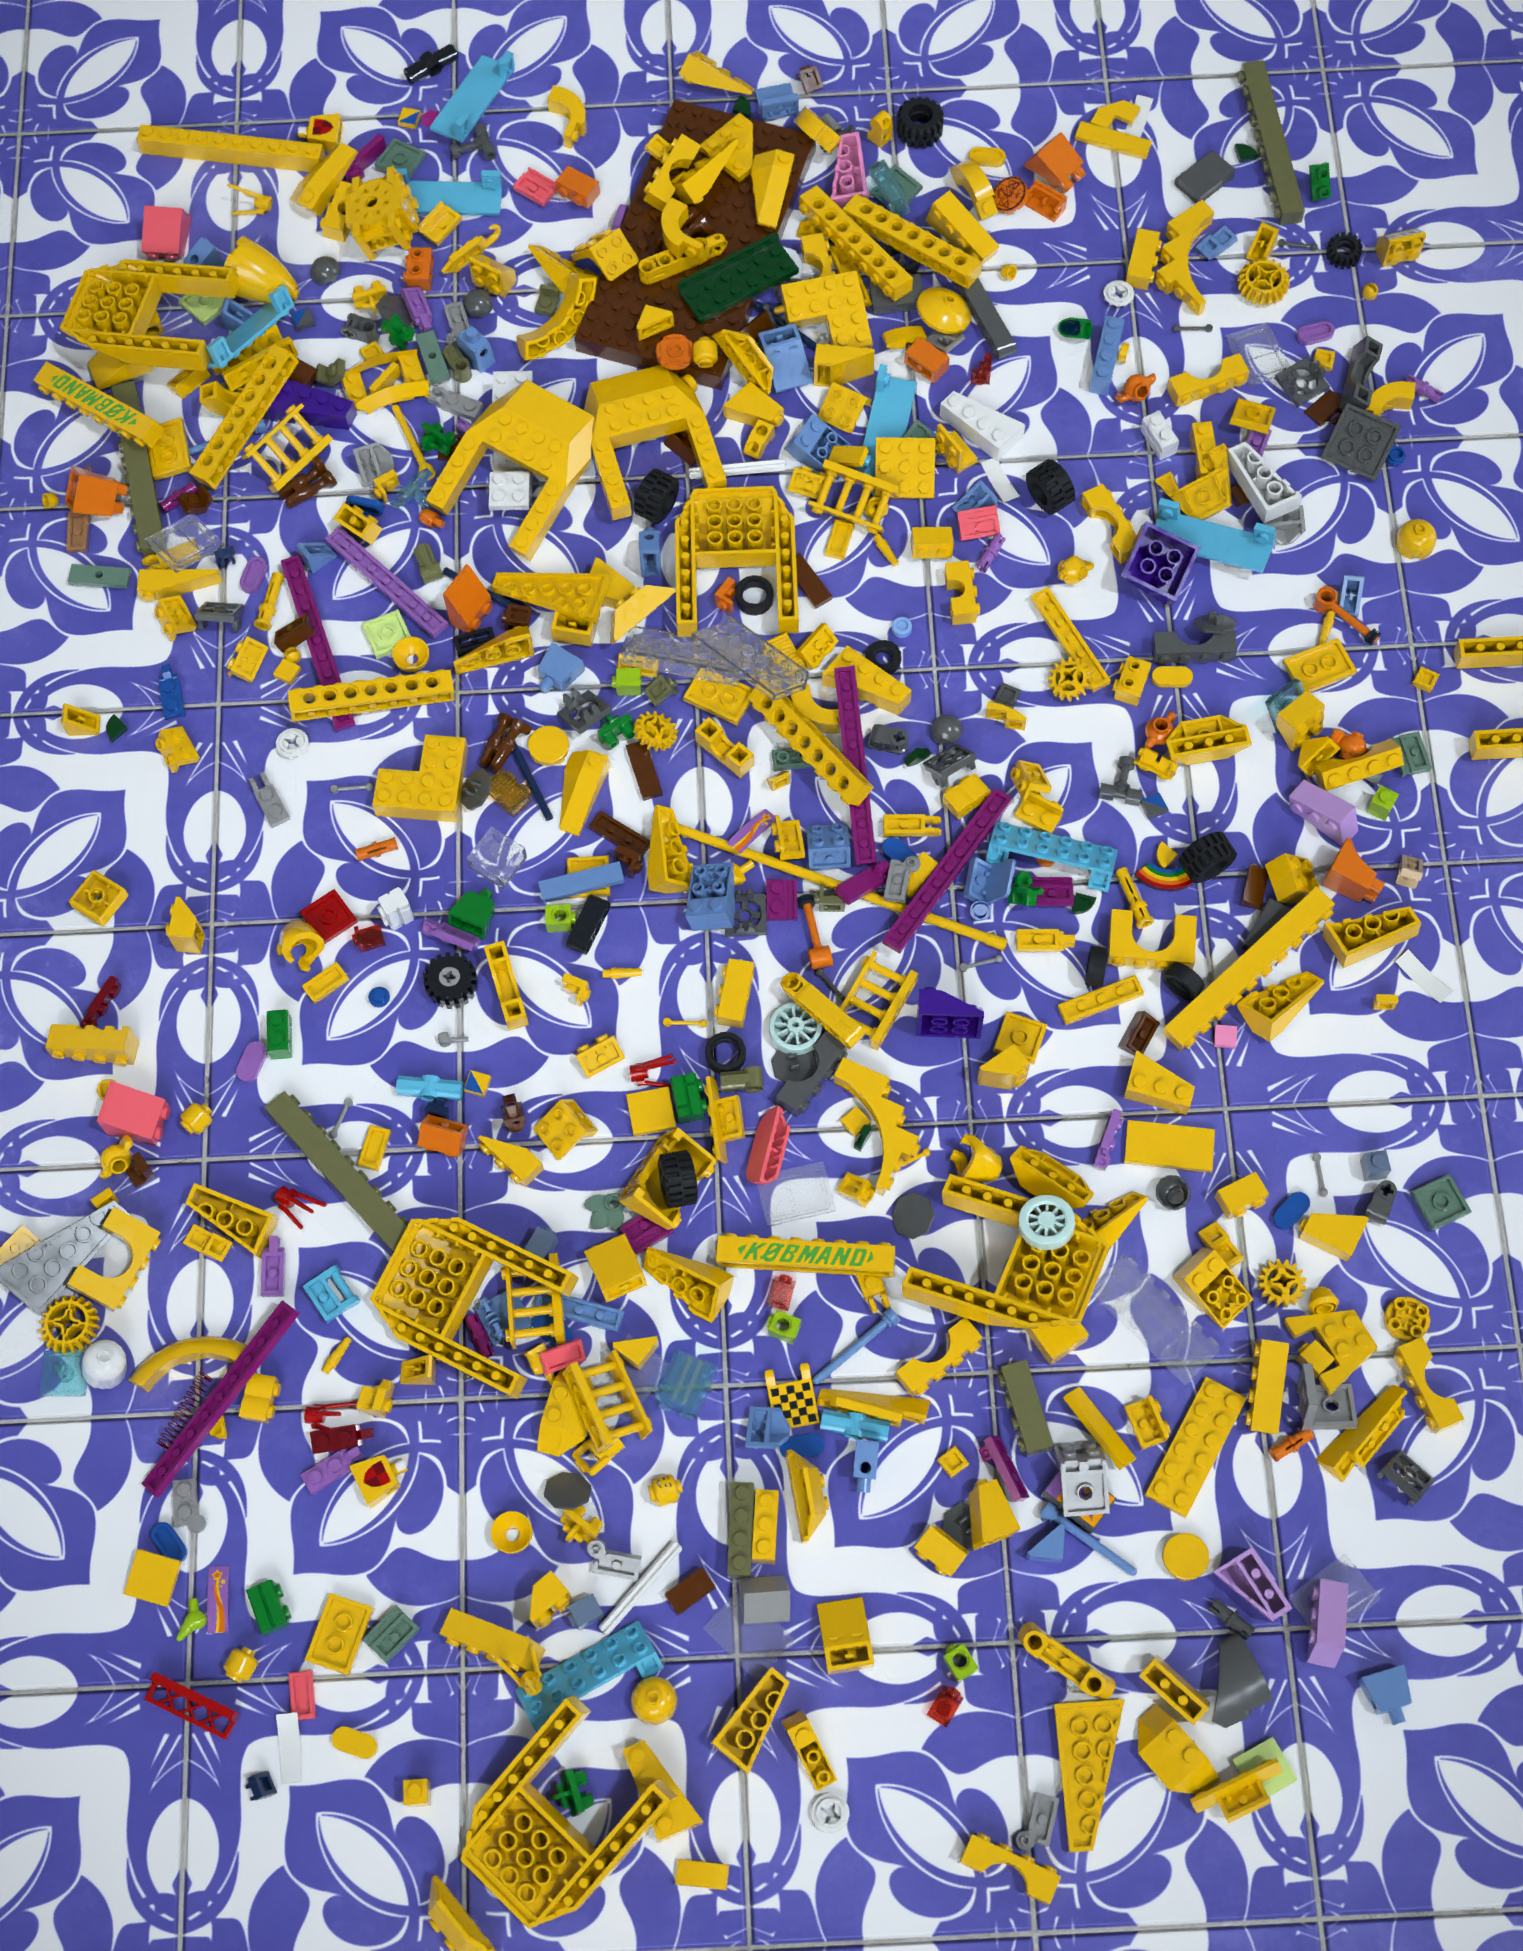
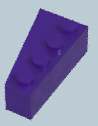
M287 379L267 410L270 420L278 422V420L287 415L285 411L291 405L297 406L302 403L304 407L298 412L310 426L319 424L327 428L345 430L350 429L357 416L354 401ZM292 417L287 423L295 424L296 421Z

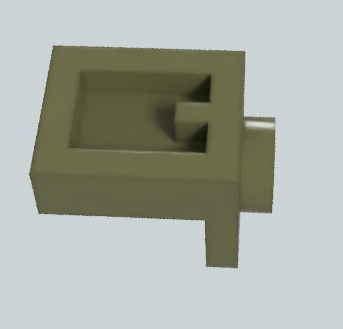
M540 284V295L534 311L535 314L551 318L555 314L560 301L559 289L552 285Z
M338 358L328 367L320 363L316 365V381L329 387H334L345 377V360Z
M659 675L643 690L657 707L672 693L675 695L680 693L676 688L678 686L676 681L670 676L666 677L663 675Z
M820 885V892H815V904H819V912H845V902L837 894L824 896V885Z

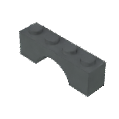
M1368 335L1353 346L1339 407L1344 410L1346 403L1363 410L1370 406L1373 391L1367 388L1366 384L1372 369L1380 360L1383 344Z
M1235 630L1223 634L1214 633L1210 640L1200 645H1190L1181 641L1174 631L1154 632L1151 641L1153 663L1163 665L1176 662L1181 664L1190 662L1209 663L1211 661L1227 663L1234 661L1237 654Z
M828 1031L824 1032L814 1046V1055L819 1064L814 1075L803 1081L788 1080L776 1095V1104L795 1117L807 1111L811 1104L809 1101L813 1096L817 1097L820 1094L824 1081L826 1079L829 1081L836 1071L834 1068L841 1062L843 1057L847 1058L848 1056L847 1047Z

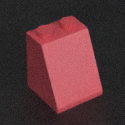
M144 205L141 251L150 259H159V256L166 257L168 260L184 258L192 217L182 208Z
M110 1081L97 1122L109 1136L122 1138L124 1135H129L132 1141L156 1146L158 1140L162 1139L164 1122L170 1116V1106L163 1098Z

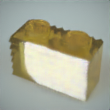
M501 768L492 776L491 792L489 795L513 817H516L532 802L531 791L525 784H518L516 777L510 771L506 773Z

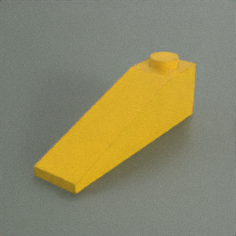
M139 569L137 592L141 600L153 602L160 598L177 596L223 582L219 569Z

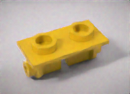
M1140 748L1139 756L1133 763L1137 764L1141 770L1154 772L1160 779L1171 781L1179 766L1176 764V761L1165 756L1161 757L1160 762L1156 761L1159 753L1148 748Z

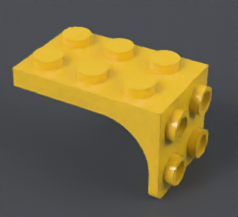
M609 228L600 233H595L588 238L590 241L574 248L575 252L570 255L574 262L584 258L593 260L608 281L614 280L638 263V257L620 228L614 230Z

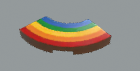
M1150 862L1135 873V877L1140 882L1155 890L1161 889L1173 892L1186 889L1194 884L1182 866L1175 869H1163Z

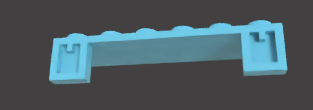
M506 51L499 60L482 55L431 124L430 130L463 142L514 72V53Z
M395 168L398 173L402 174L405 184L410 186L412 196L418 200L419 208L417 209V214H429L442 201L459 215H500L503 188L500 170H482V182L409 181L407 169Z
M285 285L278 286L268 295L271 304H265L226 338L218 336L206 346L211 356L207 368L217 367L220 369L227 366L228 361L239 356L240 351L252 345L254 339L264 335L266 329L276 325L278 319L289 314V310L295 305Z
M880 364L876 378V392L863 446H866L869 451L863 466L856 467L857 471L875 477L876 437H904L917 388L916 381L890 377V373H887L888 365Z
M1161 498L1158 503L1159 516L1155 525L1201 547L1197 554L1198 557L1263 573L1276 542V527L1256 522L1254 533L1182 515L1180 514L1179 502Z
M997 822L989 843L986 862L993 865L1008 860L1009 852L1083 868L1091 870L1087 888L1108 892L1118 850L1110 846L1092 844L1089 841H1079L1067 836L1062 837L1045 831L1040 832L1028 827L1011 825L1007 822Z
M635 1621L543 1673L540 1678L543 1688L537 1695H527L523 1687H519L515 1691L537 1733L565 1698L575 1695L579 1699L634 1667H637L643 1679L664 1667L640 1622Z

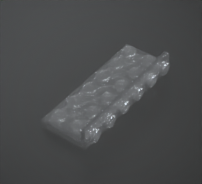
M724 613L720 624L692 632L690 640L773 701L806 689L809 672L730 614Z
M635 626L628 632L621 646L620 663L737 687L740 682V674L749 655V648L691 636L678 637L676 633Z
M1122 1255L1098 1279L1093 1295L1186 1386L1220 1353L1218 1349L1220 1344L1211 1335L1207 1338L1201 1332L1203 1327L1197 1321L1193 1320L1191 1322L1185 1317L1187 1312L1179 1304L1174 1306L1169 1301L1171 1296L1163 1288L1158 1290L1153 1285L1155 1280L1146 1272L1142 1274L1137 1269L1139 1265L1130 1256L1126 1259Z

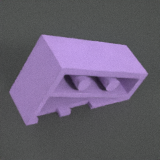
M1303 780L1289 795L1292 811L1300 815L1341 847L1347 837L1352 839L1358 832L1356 808L1341 798L1306 780Z
M1253 1547L1213 1572L1215 1576L1271 1622L1292 1610L1291 1605Z
M1320 1578L1317 1587L1313 1586L1311 1600L1314 1601V1605L1310 1612L1311 1629L1309 1632L1306 1663L1335 1668L1345 1649L1348 1584Z

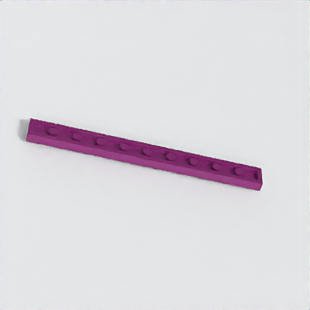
M300 555L280 560L298 616L301 617L307 613L314 629V635L306 641L322 686L341 682ZM328 698L326 700L331 701L334 700V698ZM352 714L332 717L336 731L356 725Z
M855 666L834 668L843 754L868 780ZM868 794L859 806L849 805L857 867L877 863L870 795Z
M994 788L883 938L882 944L899 954L903 951L1009 807L1013 799L1012 797Z
M282 1300L141 1483L154 1496L159 1498L299 1316L300 1313Z

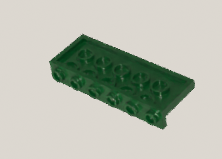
M775 232L771 235H766L755 243L749 244L738 252H733L730 256L718 260L706 268L700 269L689 277H684L678 282V294L701 324L798 274L799 268L781 245L779 235Z

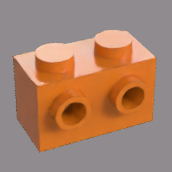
M567 166L555 181L557 193L561 197L567 198L576 205L587 209L600 195L599 181L570 166Z
M411 247L408 255H405L407 271L403 273L404 283H407L408 288L421 287L422 291H431L434 266L432 248Z
M921 337L905 351L904 363L933 384L949 369L950 358L943 351H939L931 342L925 341Z
M427 1114L420 1124L417 1146L424 1147L428 1151L444 1153L449 1157H459L465 1149L469 1125Z

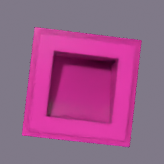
M428 110L421 117L423 126L430 127L440 112Z

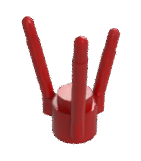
M670 1054L643 1063L630 1065L631 1081L637 1082L638 1086H669L670 1088L671 1084L646 1081L645 1078H649V1069L675 1064L677 1060H668L673 1058V1055Z
M282 1186L275 1194L274 1200L279 1203L278 1208L284 1211L299 1229H303V1226L290 1212L288 1207L292 1208L296 1204L311 1214L314 1213V1210L300 1202L298 1197L322 1207L327 1206L326 1203L302 1194L293 1188L290 1190L286 1186Z
M358 1401L307 1406L304 1421L306 1424H311L312 1429H329L330 1427L321 1425V1423L325 1422L326 1416H341V1412L326 1411V1409L356 1406Z

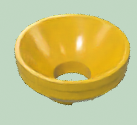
M406 637L395 644L392 657L394 663L401 670L415 672L427 664L429 648L420 638ZM411 655L418 657V661L414 664L407 662V658Z
M509 1511L495 1519L490 1535L493 1544L498 1550L507 1554H516L523 1551L529 1545L533 1530L529 1519L525 1515L516 1511ZM512 1528L519 1530V1538L516 1541H509L506 1538L508 1530Z

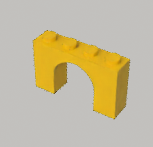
M1111 910L1107 964H1112L1115 967L1134 966L1137 969L1151 967L1164 971L1172 963L1179 962L1193 969L1195 964L1197 916L1176 914L1173 921L1172 943L1164 950L1152 952L1141 948L1133 938V911Z
M113 1207L101 1229L123 1240L129 1246L132 1253L131 1266L124 1274L118 1277L106 1278L79 1264L67 1283V1287L113 1312L117 1307L119 1309L122 1308L128 1298L124 1296L128 1288H134L139 1279L136 1277L139 1269L144 1271L150 1261L147 1255L150 1250L155 1251L161 1242V1239L158 1238L161 1232L116 1207Z

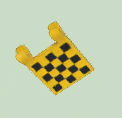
M808 1363L800 1364L802 1380L776 1385L773 1370L765 1371L771 1407L781 1408L790 1429L820 1423Z

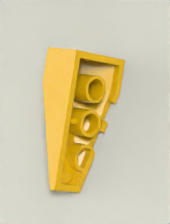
M698 50L688 54L679 72L683 76L682 79L690 84L695 83L748 95L755 93V89L738 77L732 78L730 71L725 68L716 67V61Z
M728 139L708 154L709 158L695 162L694 169L687 172L683 171L671 180L672 185L676 189L674 195L685 204L697 205L704 199L703 196L709 192L739 141L737 139Z
M775 149L754 156L750 174L753 181L752 189L755 196V211L758 225L776 229L795 154Z
M593 750L572 752L564 769L560 818L561 831L580 836L610 769L609 756Z
M1305 971L1287 978L1285 983L1277 986L1274 984L1269 985L1267 990L1261 992L1257 990L1251 992L1237 1003V1007L1251 1031L1271 1042L1285 1030L1321 988L1324 980Z
M1131 1191L1110 1201L1109 1207L1105 1209L1089 1211L1090 1216L1081 1219V1221L1097 1232V1235L1112 1247L1148 1201V1197Z
M648 1247L646 1250L643 1268L660 1284L667 1285L674 1292L673 1296L677 1299L681 1298L689 1306L687 1309L693 1314L710 1323L714 1322L730 1295L734 1276L715 1266L659 1249Z

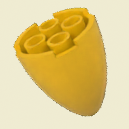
M241 236L236 242L238 247L234 248L231 254L229 253L223 266L234 268L240 284L236 296L255 302L271 304L268 295L278 286L285 285L292 300L296 301L300 291L296 281L286 267L258 243L245 236Z

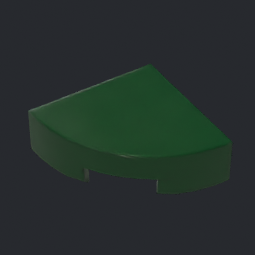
M740 95L733 108V114L741 113L746 118H750L751 105L745 97Z
M1246 144L1234 145L1239 163L1258 158V153L1251 146Z
M115 714L110 717L106 726L107 734L112 743L128 731L127 726Z
M916 748L904 760V763L907 767L919 764L927 759L931 752L928 748Z
M1076 892L1071 914L1086 913L1094 906L1097 897Z
M866 1124L863 1125L859 1132L861 1135L854 1143V1149L859 1152L862 1151L872 1134V1127Z

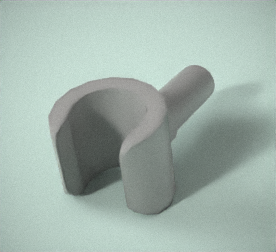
M448 1032L438 1034V1041L441 1047H448L452 1043L469 1042L468 1037L450 1038Z

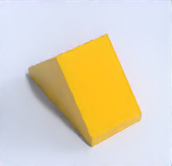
M1261 222L1246 259L1254 261L1258 257L1261 260H1264L1266 257L1268 259L1276 246L1280 229Z
M645 305L637 324L639 341L673 327L674 317L672 311Z
M66 703L63 704L61 723L68 736L99 734L100 715Z
M1328 736L1305 739L1302 741L1298 766L1311 777L1315 773L1314 764L1329 760L1341 748Z
M657 1336L613 1342V1348L617 1350L618 1355L639 1371L659 1346Z
M433 1355L401 1362L400 1384L435 1385L437 1363Z

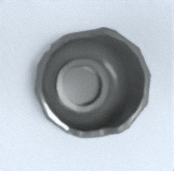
M331 256L319 257L314 260L311 266V278L316 284L326 286L330 281L335 282L340 275V265Z
M474 289L466 295L464 309L470 317L483 318L492 311L493 301L487 292L481 289Z
M941 715L933 721L929 732L931 739L936 744L942 743L950 746L959 741L963 729L961 722L956 717Z
M1168 1175L1160 1179L1157 1184L1156 1197L1166 1209L1177 1211L1187 1206L1191 1199V1189L1181 1177Z

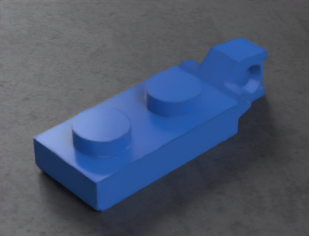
M169 664L161 665L163 676L158 677L164 718L168 720L185 716L180 680L177 674H172Z

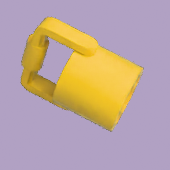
M590 1438L572 1453V1457L575 1460V1465L582 1472H587L590 1476H594L625 1446L617 1438L613 1440L614 1444L607 1452L598 1454ZM588 1450L599 1460L591 1468L580 1458Z

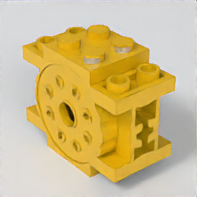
M394 166L387 167V175L363 182L359 176L352 178V193L345 195L346 225L369 261L376 259V251L400 244L403 250L411 249L412 233L418 232L417 223H419L417 209L419 208L417 198L412 196L411 188L405 184L402 174L398 173Z

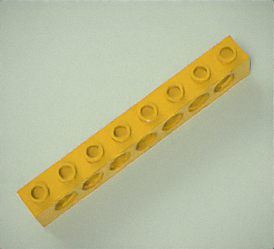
M816 185L799 196L798 207L801 214L806 215L812 224L818 227L824 236L835 244L837 249L842 250L851 262L853 261L859 270L871 279L874 285H878L887 297H890L895 302L912 291L913 277L823 190Z
M856 193L843 208V211L868 235L888 246H892L895 250L966 289H969L981 274V261L978 258L970 256L960 248L948 244L945 240L937 238L929 231L923 230L914 223L904 220L898 214H893L883 206L871 202L866 197Z
M275 344L271 346L189 471L199 483L216 490L299 363L298 359L289 350Z
M439 669L435 672H417L413 675H396L389 678L378 677L374 680H356L351 683L338 682L333 685H316L312 688L304 689L294 688L288 690L287 694L291 721L296 722L454 701V686L451 670ZM394 690L395 692L389 693L387 691ZM353 695V696H355V697H353V698H348L347 696ZM334 698V700L328 701L326 699Z
M761 679L747 697L752 702V707L758 712H762L765 716V721L774 725L777 728L776 732L790 742L789 746L803 755L801 757L803 761L812 765L815 768L814 772L828 782L827 786L841 795L840 799L847 805L859 806L874 786L773 681Z

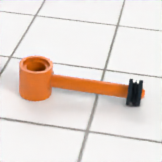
M1324 586L1318 590L1313 602V607L1318 613L1327 614L1328 611L1332 610L1366 637L1364 641H1368L1370 646L1379 640L1380 632L1376 631L1375 628L1371 631L1336 604L1337 592L1332 587Z
M812 894L801 895L797 898L799 908L804 909L813 948L808 949L811 968L815 970L833 966L829 945H821L812 907L815 905L814 897Z

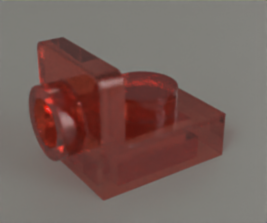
M985 353L984 361H980L979 369L971 370V383L990 385L992 354Z
M380 924L359 930L358 926L354 927L355 934H352V939L355 947L359 946L362 953L386 946Z
M780 1274L779 1277L775 1276L767 1305L788 1311L797 1282L793 1281V1278L788 1275Z
M944 1685L926 1715L947 1728L964 1697L961 1696V1693L956 1688Z

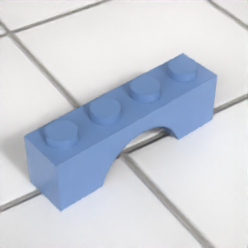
M1107 315L1105 317L1089 393L1109 395L1125 319Z

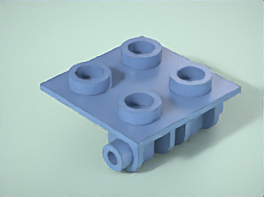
M507 1291L489 1300L487 1297L479 1301L480 1304L474 1307L485 1330L489 1334L488 1336L493 1346L506 1340L505 1329L509 1328ZM514 1297V1309L524 1308L520 1298ZM530 1317L515 1318L516 1330L527 1329L533 1326Z

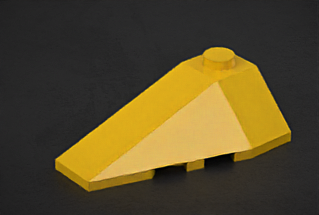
M342 142L298 183L290 200L321 217L358 151Z
M528 245L529 250L552 282L565 295L568 289L570 273L593 275L597 277V285L600 276L594 272L576 267L577 263L561 258V255L542 245Z
M528 626L514 627L455 660L453 663L456 675L535 656Z
M655 805L647 867L649 890L663 894L689 891L693 863L689 864L686 856L688 849L686 845H682L679 836L681 830L673 809L661 805Z

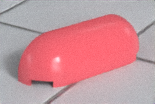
M780 1106L771 1108L758 1124L746 1169L747 1180L751 1183L765 1185L771 1183L779 1176L790 1133V1125L786 1124L782 1114L784 1110Z

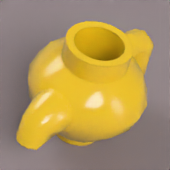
M1076 555L1070 556L1059 563L1057 577L1060 580H1064L1068 585H1076L1087 577L1088 571L1094 569L1095 565L1093 562L1083 560Z
M124 1135L119 1144L110 1145L102 1151L100 1164L103 1169L99 1177L103 1180H106L113 1174H121L130 1167L132 1155L129 1150L133 1145V1141L129 1135Z

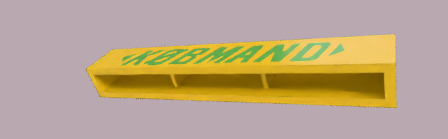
M47 361L34 378V381L39 385L38 389L46 395L52 394L51 396L60 403L65 401V404L73 410L78 408V411L84 416H92V419L100 425L105 423V426L113 432L118 430L120 435L128 440L130 438L134 439L133 441L142 448L145 445L152 449L165 431L156 420Z
M725 1233L724 1236L718 1235L716 1253L718 1267L894 1278L896 1249L895 1246H891L887 1242L871 1245L866 1241H857L854 1244L847 1243L845 1240L825 1242L824 1239L820 1238L804 1241L800 1237H791L790 1240L781 1239L779 1236L759 1238L758 1235L748 1234L746 1237H737L733 1233Z

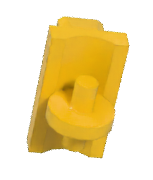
M377 280L370 284L371 289L365 291L361 285L353 287L352 298L355 309L364 308L365 310L371 308L373 313L377 312L376 304L383 295H387L385 285L382 286L381 282Z
M583 1506L574 1510L565 1509L560 1520L565 1525L562 1530L568 1534L565 1541L570 1543L575 1539L581 1543L584 1540L588 1544L591 1540L598 1538L603 1522L597 1517H593L589 1522L585 1521L583 1517L586 1514V1509Z

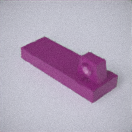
M378 133L358 151L343 181L350 183L354 177L359 176L361 180L365 177L363 170L386 149L385 139L381 134Z
M883 860V862L879 861L836 886L834 892L849 906L886 884L890 864L886 860Z
M1000 1435L984 1439L985 1445L978 1451L984 1462L994 1461L1013 1502H1023L1030 1498Z

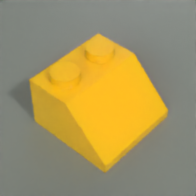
M1013 1044L979 1067L977 1082L982 1086L1010 1090L1015 1086L1018 1088L1027 1081L1030 1062L1018 1047Z

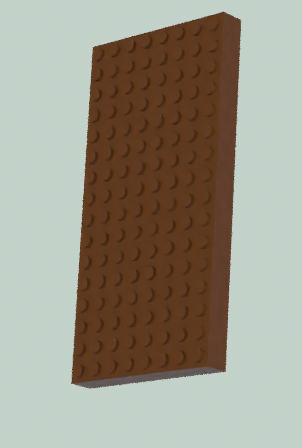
M674 99L660 136L670 145L674 138L679 139L681 134H684L698 144H702L736 115ZM747 118L753 123V160L755 155L775 149L795 154L776 229L757 224L751 174L739 183L722 169L709 192L703 196L704 199L697 205H686H688V208L690 206L696 208L699 215L702 214L712 229V233L709 236L717 233L725 236L727 240L725 250L722 254L708 259L705 263L653 284H644L640 281L639 276L640 261L662 252V249H659L654 244L655 240L662 234V212L643 200L646 195L643 191L648 182L653 183L655 180L652 177L657 167L662 168L663 166L661 161L651 155L620 228L638 257V263L612 281H608L603 272L601 273L596 285L594 299L588 304L574 337L576 352L639 369H646L661 365L656 357V346L667 335L681 334L694 344L701 337H709L715 341L712 335L723 329L738 331L744 327L750 320L759 294L700 324L679 296L678 282L684 277H689L700 269L730 256L733 252H738L749 244L763 239L766 235L777 232L779 242L781 241L814 157L816 141L805 132ZM699 149L689 169L676 168L669 172L670 181L681 172L694 169V163L698 160L709 157ZM673 194V196L671 197V198H674V199H676V200L682 202V201H681L678 197H676L674 194ZM697 232L692 235V238H706L708 236ZM645 305L672 311L674 317L673 327L639 341L637 324ZM717 343L718 360L712 367L701 368L692 361L686 368L672 371L680 378L685 374H689L695 379L697 384L722 391L732 362Z

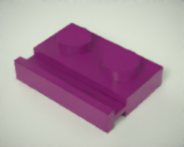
M1031 877L1032 883L1030 886L1043 888V894L1037 895L1036 906H1073L1072 877Z
M766 879L767 921H797V879Z
M641 1215L619 1228L620 1232L626 1235L636 1255H640L648 1247L654 1246L674 1233L673 1229L666 1230Z

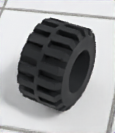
M922 96L917 99L913 97L910 98V101L906 100L903 102V105L899 107L897 112V136L903 144L907 143L908 147L914 146V149L919 147L925 149L927 146L931 147L934 145V142L937 143L939 141V138L942 137L944 112L941 110L940 104L936 105L935 100L931 101L928 97L924 99ZM915 122H925V123H924V124H917V123H915Z
M1047 459L1026 473L1028 490L1037 505L1046 513L1055 514L1075 500V490L1069 475L1054 460Z
M658 469L650 471L637 490L634 500L635 514L655 524L661 523L669 515L676 502L679 492V480Z
M1218 831L1207 834L1193 842L1183 851L1178 861L1193 883H1201L1216 877L1226 870L1236 859L1237 852L1225 834Z
M682 1150L660 1154L658 1171L665 1204L669 1209L696 1204L698 1198L697 1180L694 1164L689 1152Z

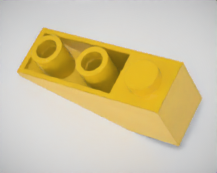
M481 1135L478 1137L480 1142L479 1148L487 1156L491 1154L495 1158V1164L501 1170H508L511 1173L509 1177L517 1185L521 1183L526 1187L544 1170L542 1162L527 1148Z
M801 1710L781 1721L816 1791L836 1782V1775L804 1712Z

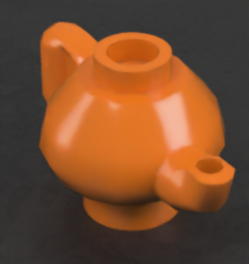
M1154 373L1147 377L1142 374L1131 375L1124 384V390L1115 395V400L1119 403H1124L1127 400L1132 402L1145 400L1150 393L1151 385L1156 381V375Z
M1169 712L1166 718L1157 717L1146 723L1145 734L1147 740L1144 749H1151L1154 745L1162 746L1166 744V739L1174 730L1172 723L1176 718L1175 712Z
M1340 729L1332 731L1330 738L1341 748L1339 757L1352 759L1370 751L1366 747L1365 740H1363L1364 735L1355 731L1352 734H1345Z

